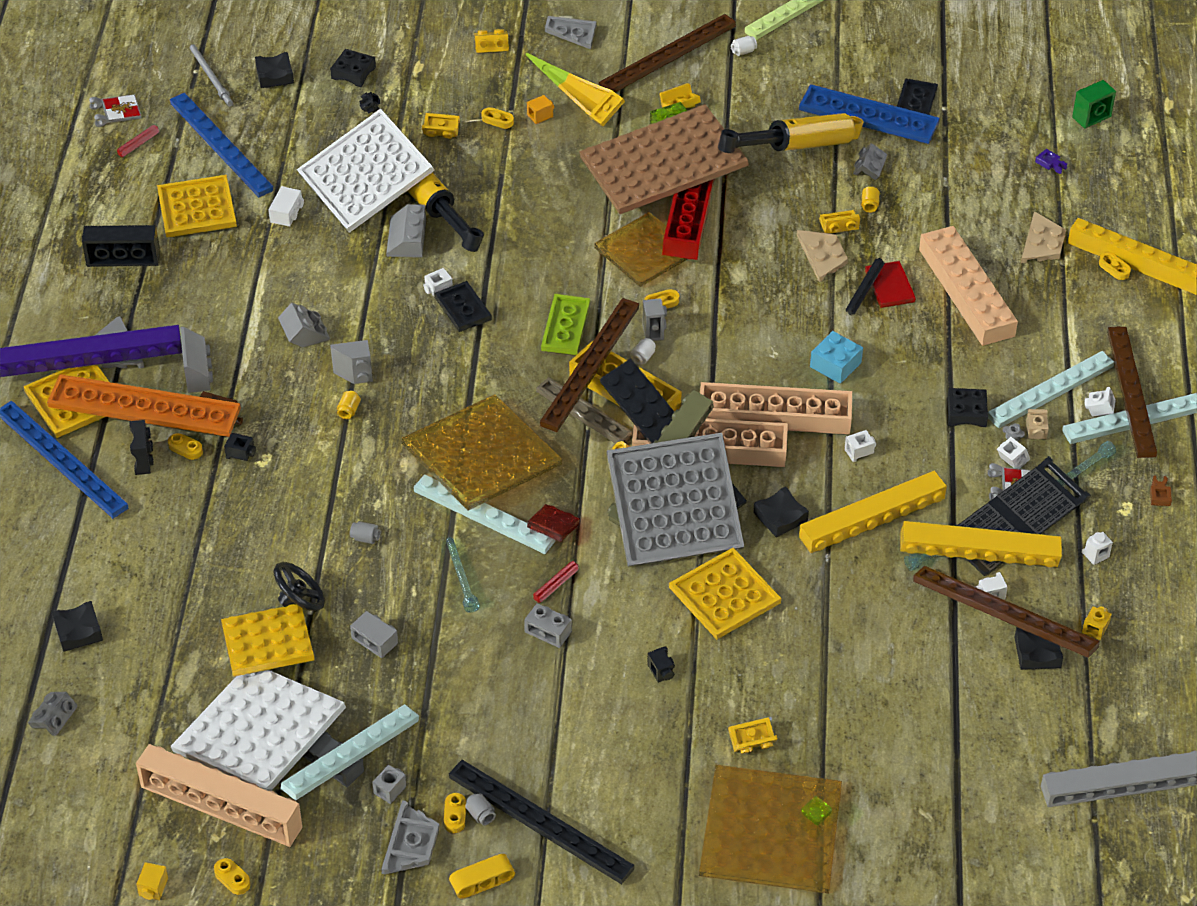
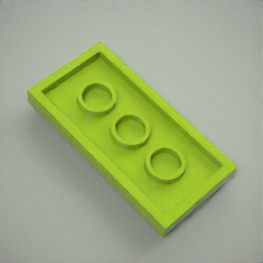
M554 294L541 344V351L571 355L578 354L590 307V298Z

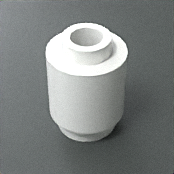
M745 36L733 40L731 49L737 56L744 55L757 49V42L753 36Z
M649 338L640 340L630 353L634 363L644 365L655 352L656 345Z

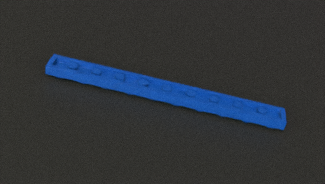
M185 92L170 99L171 105L258 198L274 191L273 185Z
M13 401L0 408V418L112 519L129 509L128 504Z

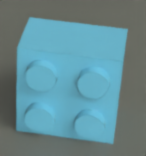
M832 331L811 352L810 367L841 384L862 363L863 347Z

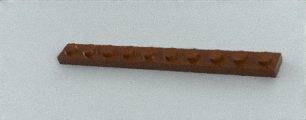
M723 14L599 82V86L617 92L736 27V21Z
M625 298L620 300L540 420L541 427L554 432L559 431L638 311L639 303Z
M1108 327V338L1137 458H1154L1157 456V449L1127 327Z
M923 566L913 576V582L1087 658L1099 648L1100 641L927 566Z

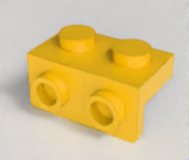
M495 29L494 32L478 30V33H474L477 53L509 50L508 33L504 29Z
M689 83L659 94L662 109L672 114L679 113L684 108H693L695 104L701 103L700 96L692 93Z
M426 113L424 125H422L423 134L429 137L443 136L448 139L457 137L460 116Z
M854 210L822 214L819 218L823 231L827 234L858 230L860 225V215L855 214Z
M769 717L728 727L734 752L741 751V754L752 752L753 748L761 746V749L770 748L778 740L777 735L774 736Z

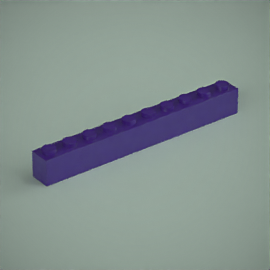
M179 325L0 348V377L181 354L182 343Z

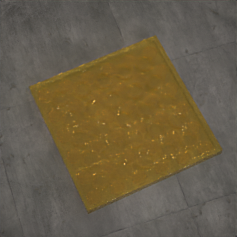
M495 394L401 438V444L468 511L562 465V458Z
M715 765L699 876L829 894L842 781Z

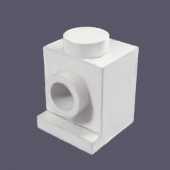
M444 268L424 276V290L427 294L431 293L434 297L435 292L453 286L452 278Z
M1107 387L1105 391L1089 393V398H1085V407L1089 409L1091 416L1114 414L1116 399L1111 388Z
M867 430L846 436L845 451L852 462H856L858 458L874 453L876 441L873 436L869 435Z
M1012 437L997 448L1000 458L1015 469H1020L1030 460L1027 449Z
M1104 532L1095 533L1087 539L1086 547L1082 549V553L1095 565L1110 557L1113 542Z
M1000 572L996 573L995 577L979 580L978 586H975V588L998 598L1006 599L1008 587Z

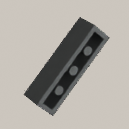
M325 731L303 757L313 763L343 743L337 742ZM359 759L333 776V778L345 787H349L364 772L363 759Z

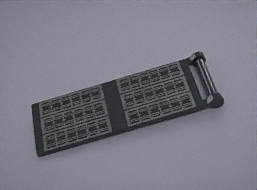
M1048 456L1038 466L957 526L1041 535L1079 505L1088 501L1091 494L1080 488ZM1046 468H1049V469H1050L1059 479H1061L1073 492H1075V493L1079 496V498L1076 499L1068 490H1066V489H1065L1054 477H1052L1045 469H1046ZM967 559L983 576H987L1004 563L1003 561L989 562L983 559Z

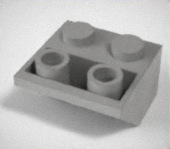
M291 303L278 317L290 343L300 347H307L330 339L327 328L321 320V315L314 310L311 311L302 305Z

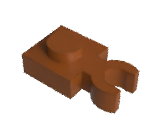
M1154 475L1150 488L1151 505L1171 506V487L1166 486L1167 476H1164L1163 481L1160 482L1156 479V475Z

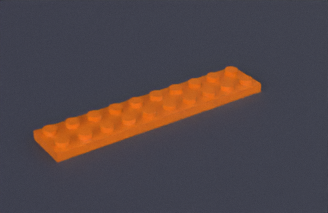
M59 374L47 401V405L50 408L129 421L145 420L147 424L227 437L230 436L241 409L240 403L62 374Z

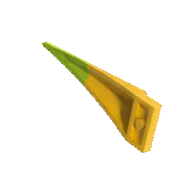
M526 53V56L582 111L602 127L624 104L625 100L612 90L575 76Z

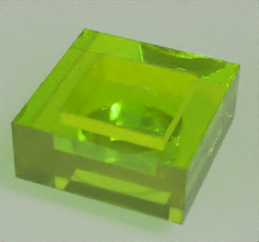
M817 796L801 809V814L817 826L832 813V808Z

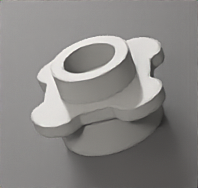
M1017 423L1003 427L1002 431L1006 433V439L1012 437L1019 441L1020 438L1025 436V432L1020 429V425Z

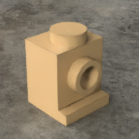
M1028 409L1026 419L1028 439H1047L1049 429L1047 410Z

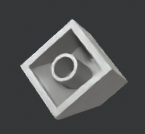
M368 340L330 345L334 374L353 384L373 382Z

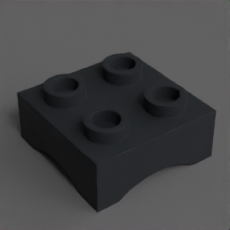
M345 48L330 68L331 79L346 80L355 86L362 87L369 73L376 68L375 57Z
M283 52L274 57H255L261 88L294 84L288 52Z
M949 388L947 397L948 426L972 424L979 427H987V389Z
M145 420L129 421L130 431L134 436L130 444V451L136 459L134 465L135 475L151 474L150 466L154 465L153 454H150L153 451V442L149 440L151 438L150 427H146Z
M786 486L771 497L754 502L753 513L776 538L808 521L809 511L795 500Z
M92 601L85 602L73 609L52 612L63 652L103 641Z
M1016 627L1014 638L1020 670L1062 667L1063 654L1060 645Z

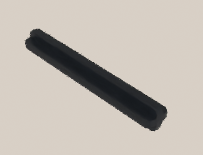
M881 258L874 260L848 304L846 312L849 315L856 314L885 265Z

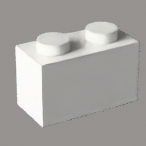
M281 186L268 209L271 223L291 226L293 220L297 218L299 209L304 204L301 190Z

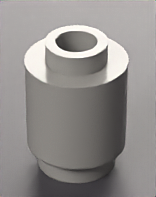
M360 521L357 523L353 522L350 529V537L354 538L355 541L374 544L380 538L381 531L378 529V525Z
M473 794L467 799L465 807L477 823L485 826L495 819V810L483 794Z

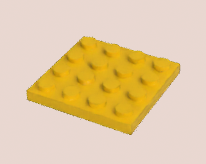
M227 175L157 185L166 238L237 227Z
M98 365L63 369L23 386L25 393L56 439L105 418V416L50 408L47 405L59 374L109 382Z
M734 548L669 582V588L716 640L781 604L782 599Z
M297 604L221 619L233 677L314 660V653L303 610Z

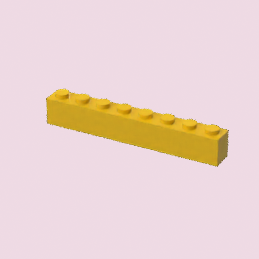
M1077 218L1070 228L1068 244L1098 256L1106 252L1113 253L1127 263L1131 269L1197 295V264L1080 218Z
M934 470L801 524L799 538L810 553L821 551L825 547L838 544L847 538L855 537L862 532L872 530L879 525L889 523L896 518L906 516L918 509H923L928 505L945 499L947 486Z
M904 521L900 531V551L910 554L921 553L930 556L961 557L969 560L983 559L989 562L1003 561L1009 564L1021 563L1029 566L1041 565L1045 567H1058L1062 558L1060 536Z

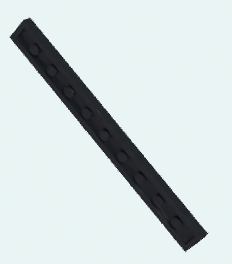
M461 760L449 773L451 780L474 794H483L493 806L621 885L634 871V864L466 761Z

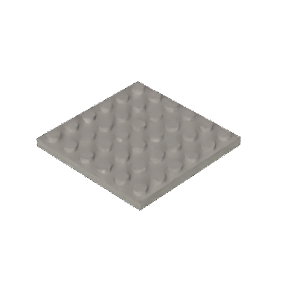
M722 433L607 450L606 453L628 567L722 552L731 548H744Z

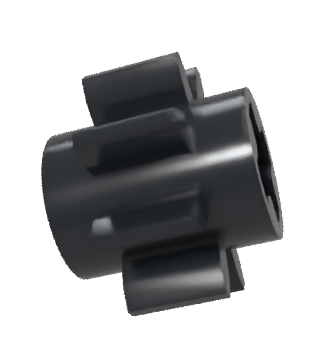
M366 92L361 95L362 100L359 102L364 112L369 114L379 110L380 98L377 94Z

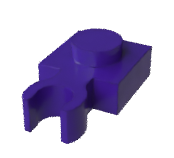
M1045 149L1036 156L1035 162L1048 170L1053 168L1057 173L1062 174V169H1067V163L1060 161V156L1048 149Z

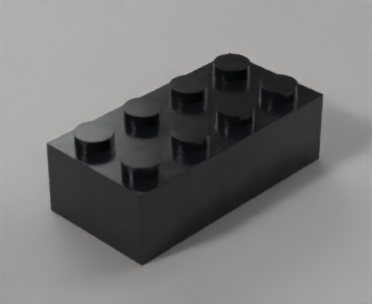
M156 225L84 226L82 246L87 267L159 266L160 245Z

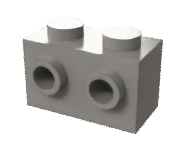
M661 298L643 300L642 327L645 338H649L652 341L664 340V330L667 328L665 319L667 317L666 306L662 305Z
M536 603L524 620L525 633L558 648L562 646L572 632L571 618Z
M368 611L350 625L351 638L380 658H383L398 644L397 630L392 625H387L381 621L377 615H372Z

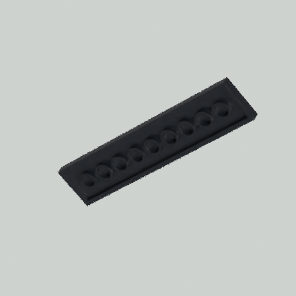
M630 358L603 376L600 382L651 444L655 440L658 441L665 425H669L673 420L672 415L674 411ZM732 483L738 510L747 503V500Z

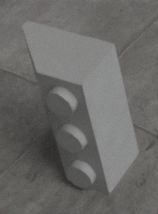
M407 204L391 216L387 257H422L426 226L425 205Z
M180 327L188 393L211 390L210 383L213 382V374L209 369H212L211 358H207V356L211 355L210 346L206 345L205 337L185 327Z

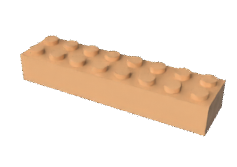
M950 226L921 234L920 252L981 345L984 346L1015 337L1018 324L1017 319L955 227Z
M701 382L700 394L711 399L714 406L707 417L708 419L788 423L787 431L850 435L852 391Z
M706 418L695 435L696 437L722 433L728 464L785 467L788 423ZM634 425L632 446L650 444Z
M149 744L136 762L141 788L288 847H291L303 828L299 803L292 798L279 796L274 791L264 790L254 783L249 784L236 776L226 775L216 768L211 769L198 761H191L180 754L168 752L160 746L156 747Z

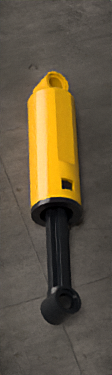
M842 113L775 120L771 123L769 130L737 133L730 129H724L721 131L718 149L724 153H733L735 148L770 144L776 151L848 144L852 139L859 138L864 121L859 117Z
M433 172L407 190L420 205H425V211L431 217H443L461 236L464 249L471 252L479 250L484 233L478 228L470 227L453 208L454 195Z

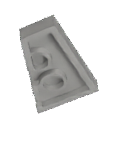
M554 16L547 17L546 33L591 49L596 30V21Z

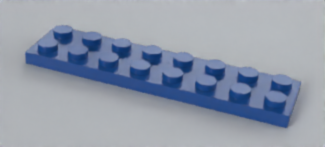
M812 84L808 87L799 105V110L820 116L842 113L856 116L864 121L862 127L927 144L930 143L940 119L939 117Z

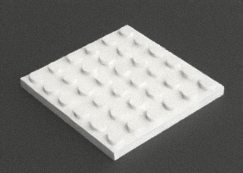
M381 109L297 169L303 179L349 233L435 171L432 165Z
M270 670L239 675L231 681L171 745L173 752L192 761H198L206 767L216 768L226 775L236 776L244 782L254 783L259 788L272 791L344 711L346 706L343 701Z

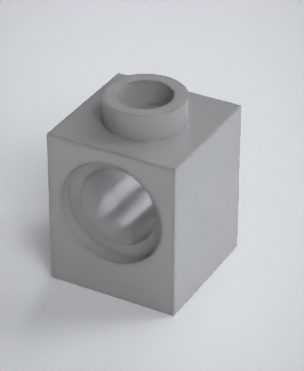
M387 765L373 781L374 794L389 804L406 788V778L403 771Z

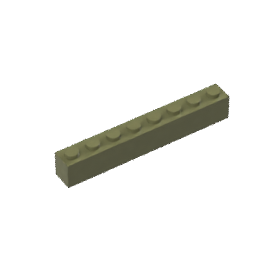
M695 390L687 394L682 401L683 405L680 410L677 409L673 413V420L669 425H665L661 432L662 436L658 441L655 440L654 443L694 437L713 410V401ZM612 503L607 512L609 521L620 527L616 503Z

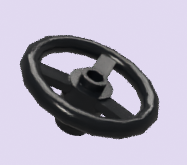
M283 561L275 565L273 574L276 583L282 590L278 597V601L282 606L287 607L288 605L297 604L306 610L315 612L324 608L325 597L323 591L307 572L289 562ZM281 571H283L288 583L285 582ZM292 573L298 575L301 579H303L310 586L311 589H308L306 584L302 580H296ZM304 596L315 598L317 603H310L302 598Z

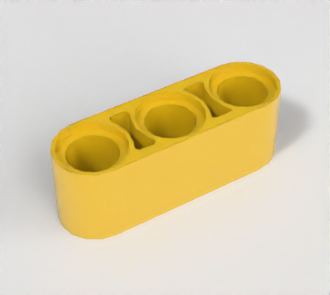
M498 854L453 872L449 880L457 897L464 899L513 879L516 873L507 855Z

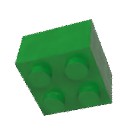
M1104 80L1080 89L1076 92L1072 118L1084 129L1112 116L1116 90Z

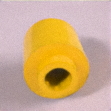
M866 187L862 191L861 206L868 213L875 212L879 207L880 192L877 188Z
M345 391L337 406V414L341 418L350 419L355 415L361 401L359 395L354 391Z

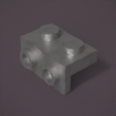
M870 143L867 147H863L858 154L860 157L854 164L855 170L853 174L857 175L863 171L876 180L880 176L887 154Z
M50 692L44 697V701L39 708L33 712L28 724L32 728H46L52 736H56L77 708V704L67 692Z

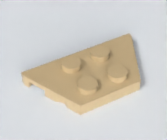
M1034 212L1021 263H1027L1029 259H1037V262L1046 259H1059L1066 229Z
M797 230V237L819 282L823 281L824 276L827 274L835 273L837 269L842 268L848 263V258L835 234Z

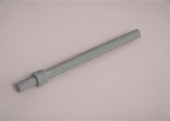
M194 44L190 45L191 52L217 89L219 97L225 101L228 107H231L233 101L230 98L229 92L223 88Z

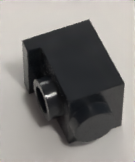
M231 433L224 445L226 459L236 458L248 461L249 457H254L256 452L253 437L237 433Z
M667 646L648 652L647 665L656 681L659 683L672 679L675 675L673 672L675 664L673 659L668 657Z

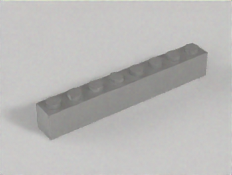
M1197 751L1171 754L1164 757H1151L1143 760H1131L1123 763H1110L1103 766H1090L1083 769H1070L1063 772H1049L1043 774L1041 789L1047 807L1194 786L1197 785Z

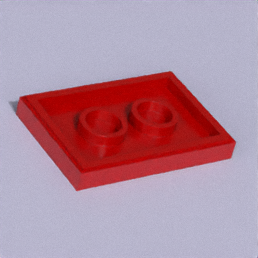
M901 262L885 263L872 285L880 308L914 303L916 297ZM872 265L865 266L866 274Z

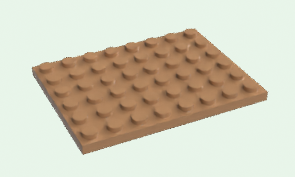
M706 104L579 151L581 159L619 214L749 166L748 159L739 147L735 148L733 153H724L718 149L721 131L724 128Z

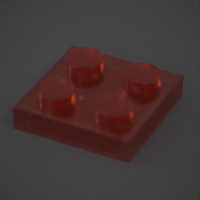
M545 504L528 520L527 528L562 542L579 525L580 518L559 510L552 505Z

